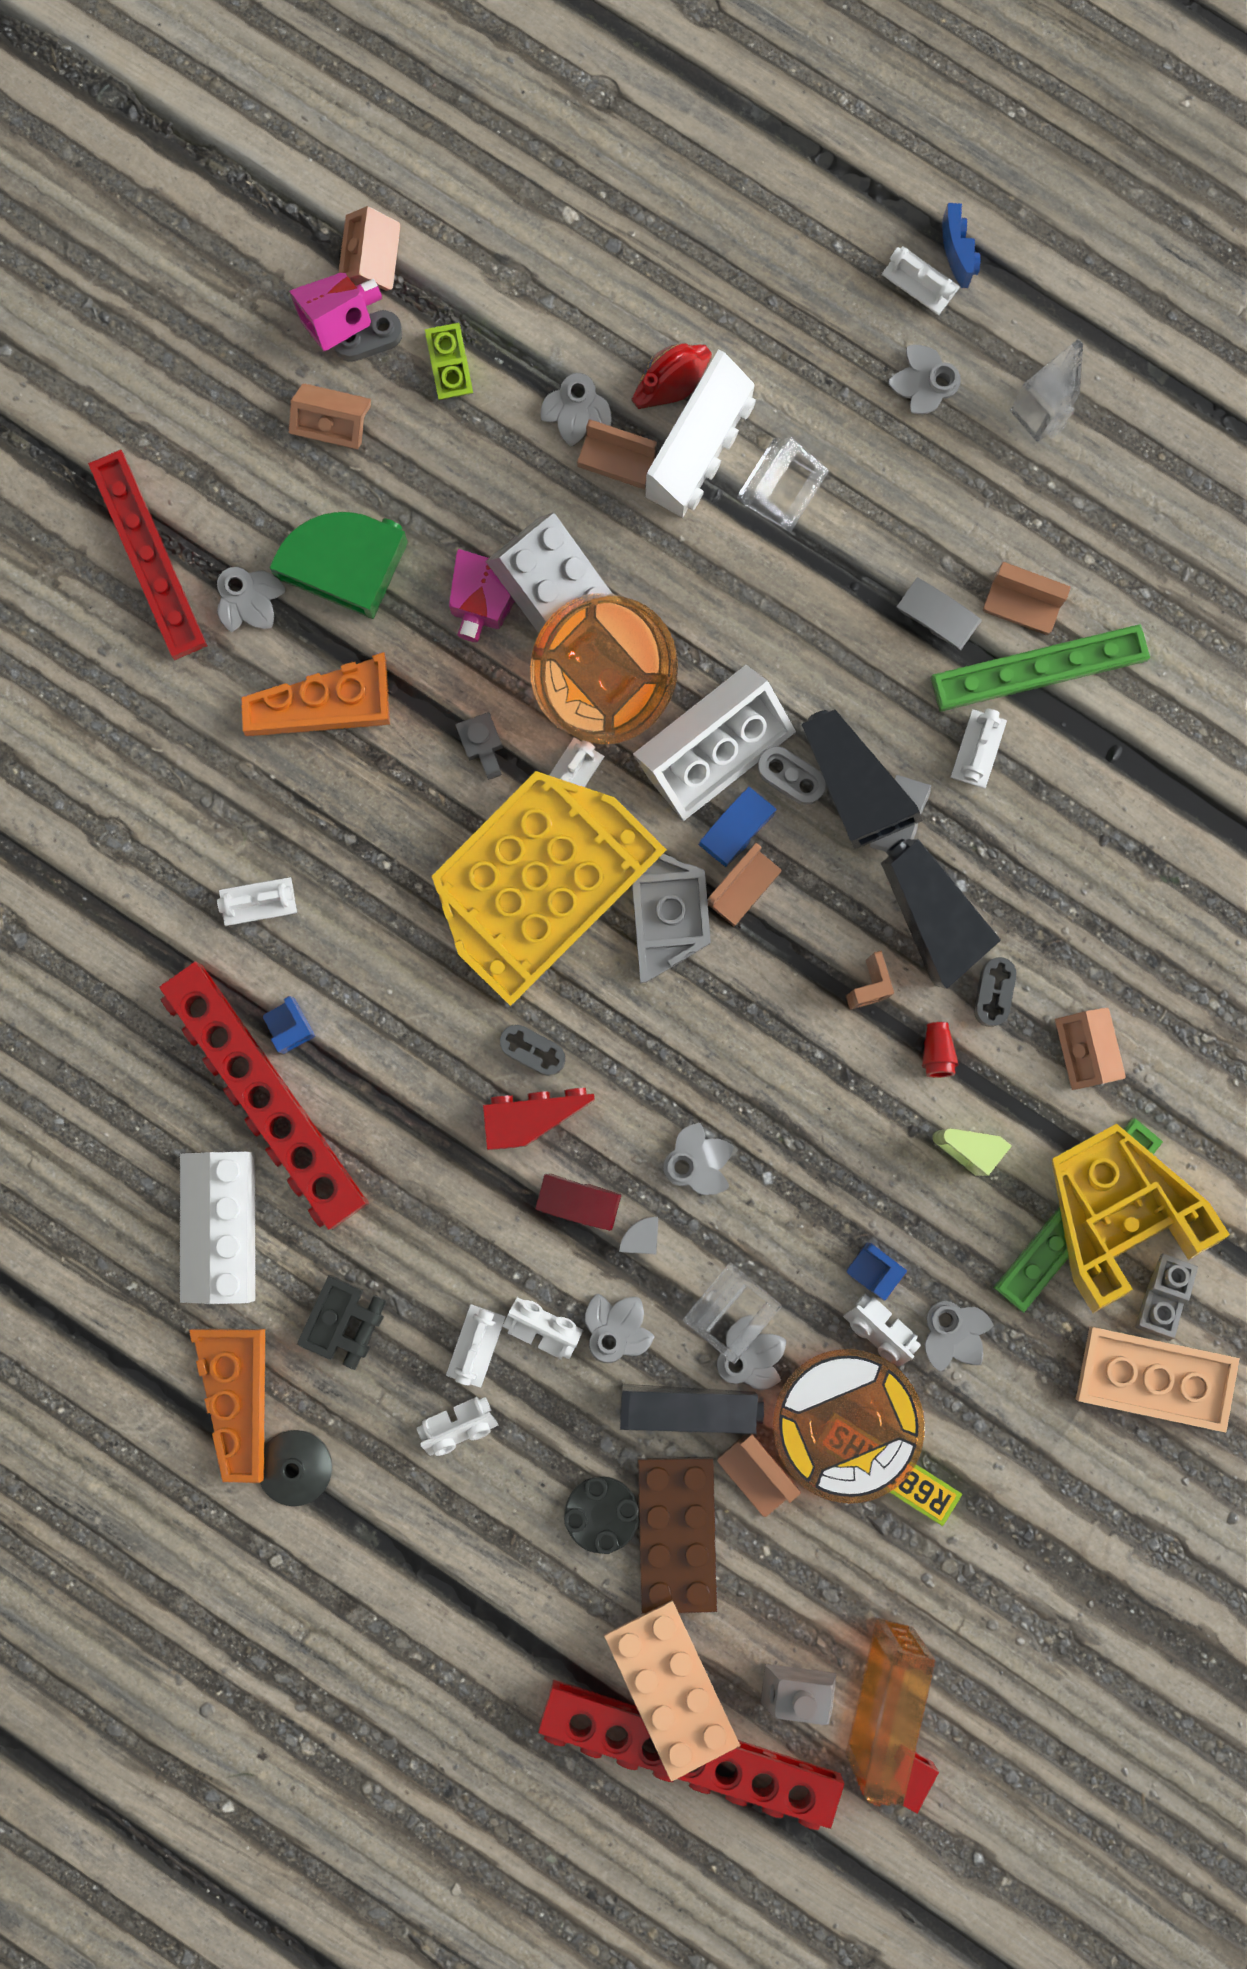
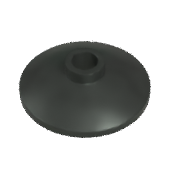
M289 1430L276 1435L264 1446V1481L260 1482V1485L271 1499L286 1506H302L314 1501L325 1491L332 1475V1459L326 1445L317 1436L302 1430ZM289 1463H294L299 1467V1474L292 1477L288 1475L286 1467Z

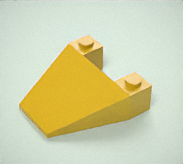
M1117 1123L1052 1159L1072 1279L1092 1313L1106 1307L1133 1290L1114 1259L1120 1254L1169 1228L1185 1256L1190 1260L1230 1235L1210 1202Z

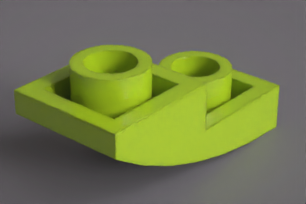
M460 323L424 329L438 400L474 394Z

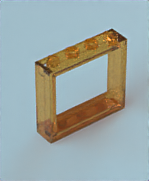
M876 1618L846 1755L864 1797H868L867 1801L879 1807L881 1804L891 1806V1803L903 1806L936 1660L914 1627Z

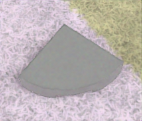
M648 1217L632 1225L622 1238L619 1252L656 1254L658 1217Z

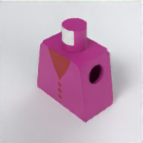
M338 273L289 291L300 322L323 352L368 327L371 319L366 306L382 300L380 289L374 279L356 286L346 273Z
M458 549L449 608L453 616L462 618L457 635L464 640L478 642L483 625L494 629L501 628L515 601L486 563V560L489 558Z

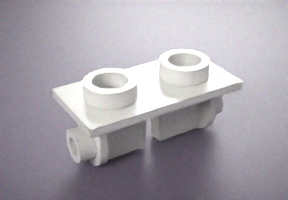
M904 246L896 248L890 258L891 262L882 273L885 278L937 315H940L960 288L959 285Z
M972 709L950 778L986 788L1007 720L998 718L1000 714L998 711L985 709L983 713Z
M574 737L549 776L585 787L605 756L595 751V746L584 739L581 742Z
M291 877L219 890L220 898L217 899L219 912L223 913L225 926L297 913Z
M864 1294L856 1302V1307L843 1316L857 1335L867 1338L878 1348V1353L884 1360L895 1364L897 1367L912 1360L915 1357L913 1354L921 1345L916 1341L918 1336L899 1319L895 1320L890 1328L885 1324L892 1313L874 1296L870 1298Z
M518 1297L502 1326L509 1330L508 1334L529 1344L532 1343L536 1333L543 1336L538 1348L560 1360L562 1357L570 1359L583 1332V1329L576 1327L575 1323L570 1319L556 1317L544 1311L537 1303L529 1300L524 1301Z
M470 1304L446 1376L456 1379L455 1381L468 1386L471 1384L481 1388L506 1316Z
M474 1397L453 1407L458 1419L454 1422H451L447 1411L423 1420V1425L417 1427L419 1437L423 1441L420 1443L421 1447L430 1456L434 1454L441 1456L453 1451L456 1448V1444L467 1439L478 1440L487 1436L491 1432L490 1429L498 1426V1423L489 1412L491 1408L486 1397L481 1399Z

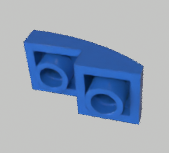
M948 203L942 218L945 252L958 284L961 288H968L973 275L979 274L981 256L980 253L975 252V238H966L967 218H961L962 204Z
M748 787L715 822L698 845L724 867H727L749 845L751 838L774 816L777 809L751 787Z

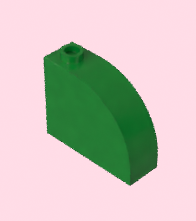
M353 512L323 514L304 522L287 536L275 554L270 570L280 581L374 620L408 541L405 531H402V526L390 519L383 518L381 522Z

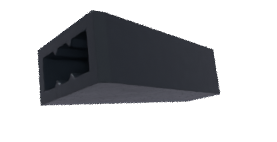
M836 710L816 712L808 718L807 722L802 724L855 850L923 821L915 802Z
M900 839L887 850L888 857L881 862V865L931 981L937 987L948 989L996 946L1001 939L919 839H907L906 841Z
M622 1384L620 1430L756 1434V1424H763L764 1401H758V1395L753 1391Z

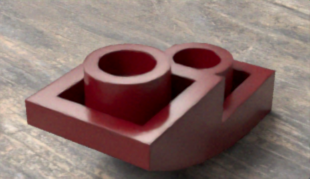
M549 1173L544 1174L535 1209L573 1222L611 1231L622 1195L592 1184H581Z

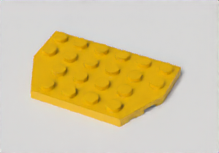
M535 771L432 875V879L439 894L458 955L511 1006L667 849L615 797Z

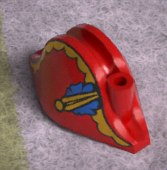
M686 343L671 345L660 350L647 364L632 397V402L638 409L685 399L696 389L712 357V352L705 344L688 345Z

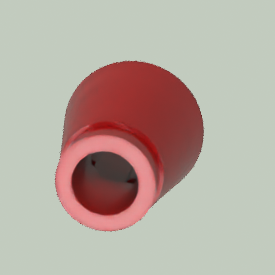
M949 1023L927 1024L922 1068L926 1069L927 1077L943 1078L954 1076L956 1074L955 1067L959 1063L949 1030Z

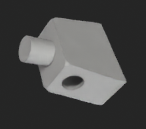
M765 1664L761 1704L777 1719L828 1725L833 1709L836 1673Z

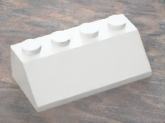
M719 349L646 476V498L682 518L688 508L694 510L697 507L704 492L700 487L706 477L712 480L721 463V460L718 459L719 454L723 448L730 449L739 432L735 428L741 417L744 419L748 418L756 403V399L752 398L755 384L726 353Z
M745 665L633 753L648 779L678 816L685 821L758 763L760 756L765 750L771 747H778L796 731L768 680L748 665Z
M255 1152L180 1154V1303L231 1304L255 1301Z

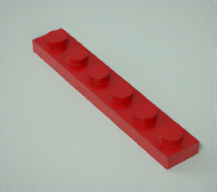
M118 450L88 463L172 658L177 660L207 647L208 645L125 454L122 450Z

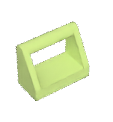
M951 1128L936 1131L932 1138L936 1145L975 1176H988L1012 1146L1000 1136Z

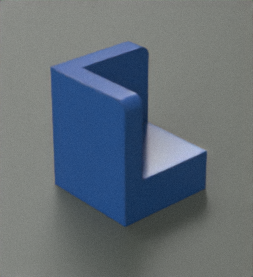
M292 996L286 997L284 1004L263 1015V1019L274 1037L271 1040L277 1051L282 1054L316 1037L296 999Z
M867 1242L846 1272L877 1297L885 1301L907 1270L872 1243Z

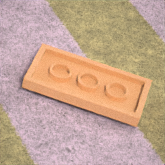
M1089 1326L1076 1400L1226 1433L1240 1358Z
M672 1600L604 1634L671 1782L740 1746Z

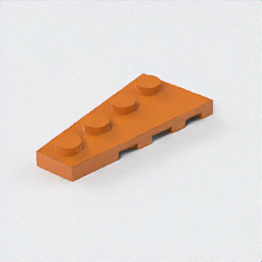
M385 652L373 655V659L358 664L354 661L342 665L341 669L320 675V673L307 676L305 681L292 685L285 683L241 697L242 724L245 737L390 725Z
M190 1329L192 1343L195 1342L198 1356L196 1364L199 1377L202 1376L207 1396L204 1399L207 1414H211L214 1433L212 1436L222 1481L260 1483L264 1481L265 1329Z

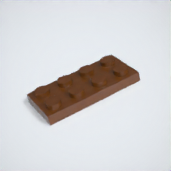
M713 1457L638 1458L642 1614L671 1600L674 1602L678 1613L717 1612Z

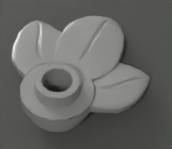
M910 345L906 348L910 367L896 373L888 382L891 389L897 395L911 399V413L928 414L938 408L942 399L949 398L958 391L961 377L958 370L952 364L942 362L936 350L922 345ZM944 378L947 380L948 385L940 386L936 383V379Z
M573 373L563 380L561 388L548 394L542 403L541 420L545 422L558 421L560 434L571 447L585 436L589 419L611 426V411L608 402L596 394L594 382L583 373ZM579 384L584 387L585 394L581 398H575L571 394V389L574 385Z
M229 567L221 572L217 580V590L221 596L217 608L219 620L230 632L235 631L242 624L243 620L256 628L270 629L274 621V612L270 600L284 594L285 587L278 578L266 571L248 573L240 567ZM233 578H237L242 582V589L234 592L229 588L228 582Z
M701 1123L689 1125L678 1134L675 1150L667 1155L663 1165L664 1174L673 1184L680 1186L689 1184L694 1191L701 1195L721 1193L729 1188V1184L719 1170L729 1160L734 1147L732 1144L721 1139H705V1132ZM684 1160L688 1163L689 1169L687 1173L678 1174L675 1171L677 1161Z
M596 1294L591 1299L585 1313V1324L592 1334L589 1340V1349L596 1360L602 1363H613L623 1355H641L650 1347L655 1336L650 1331L640 1327L643 1321L644 1310L639 1297L625 1298L614 1306L600 1294ZM605 1337L613 1339L615 1347L611 1350L605 1349L601 1343L602 1339Z
M950 1301L935 1303L927 1314V1325L930 1333L925 1341V1351L930 1363L940 1372L950 1364L953 1357L966 1364L981 1365L983 1346L979 1335L986 1333L994 1326L989 1316L983 1310L974 1306L960 1308ZM945 1312L949 1313L951 1316L950 1324L948 1326H941L939 1324V1316Z
M752 1315L737 1320L727 1331V1348L717 1358L718 1373L729 1383L738 1384L745 1382L758 1390H765L775 1386L781 1379L773 1365L783 1356L786 1339L774 1334L758 1335L756 1322ZM733 1358L742 1360L743 1366L738 1372H733L729 1369L728 1364Z

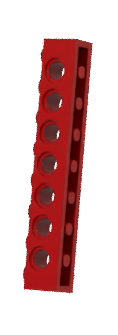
M195 961L159 986L165 995L160 999L171 1016L179 1015L186 1025L181 1029L192 1046L195 1047L199 1044L206 1054L202 1058L205 1066L213 1076L220 1074L227 1084L223 1090L235 1107L241 1104L248 1114L244 1119L247 1126L256 1137L262 1134L267 1141L269 1147L265 1150L277 1167L283 1164L288 1171L290 1177L286 1180L291 1189L298 1197L304 1194L312 1207L308 1209V1212L320 1228L325 1225L328 1230L334 1229L368 1205L369 1202L204 966ZM203 998L207 1004L206 1012L202 1016L194 1018L191 1014V1005L196 999ZM224 1028L228 1034L227 1042L222 1047L216 1048L211 1041L212 1034L215 1030ZM239 1058H245L249 1063V1070L245 1076L237 1078L232 1072L233 1063ZM265 1087L270 1093V1101L265 1107L258 1108L253 1102V1095L257 1089ZM282 1117H286L291 1123V1132L285 1138H279L274 1132L276 1121ZM303 1147L308 1148L313 1156L312 1163L305 1169L298 1167L295 1162L296 1152ZM324 1177L329 1178L334 1185V1192L327 1199L319 1197L316 1192L318 1181Z
M553 1679L538 1730L539 1734L544 1735L545 1741L557 1746H565L566 1743L581 1747L580 1751L583 1754L593 1758H601L603 1754L617 1759L616 1763L630 1770H638V1767L653 1771L652 1774L656 1778L671 1782L658 1752L650 1753L643 1748V1743L651 1737L637 1706ZM576 1714H585L590 1718L591 1724L585 1729H577L572 1726L570 1720ZM612 1726H621L627 1731V1736L621 1741H613L607 1736L606 1732ZM738 1740L740 1743L739 1747L677 1778L688 1782L689 1787L697 1792L710 1794L711 1790L725 1794V1799L736 1805L747 1806L749 1802L762 1806L761 1810L770 1816L783 1818L784 1814L798 1818V1823L813 1830H819L820 1826L832 1828L845 1785L839 1772ZM725 1761L731 1762L736 1766L733 1774L729 1776H720L715 1771L716 1767ZM761 1773L768 1774L772 1777V1781L765 1788H757L752 1784L756 1775ZM802 1785L808 1789L807 1795L801 1800H793L788 1796L790 1790L795 1786Z

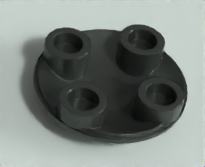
M604 1476L593 1477L580 1483L568 1497L564 1512V1524L571 1538L587 1551L610 1554L624 1547L637 1530L639 1523L637 1500L632 1491L619 1480Z

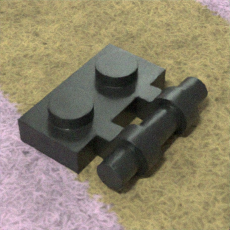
M329 1275L296 1345L329 1360L333 1359L337 1348L340 1347L348 1351L342 1364L356 1370L361 1357L365 1358L370 1347L367 1344L375 1326L380 1327L384 1318L381 1313L387 1301L373 1295L368 1308H365L358 1304L364 1290ZM352 1316L362 1320L354 1339L344 1335Z

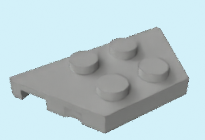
M662 854L632 884L640 984L647 983L711 944L705 870L691 864H684L671 856Z

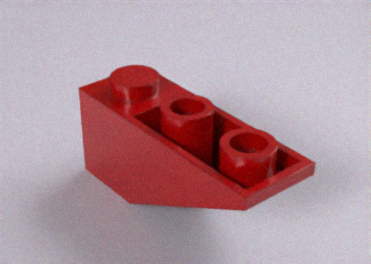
M574 1088L564 1090L565 1097L550 1098L549 1091L528 1093L527 1101L513 1102V1095L491 1097V1104L483 1105L487 1150L528 1146L594 1102V1094H587L586 1088Z

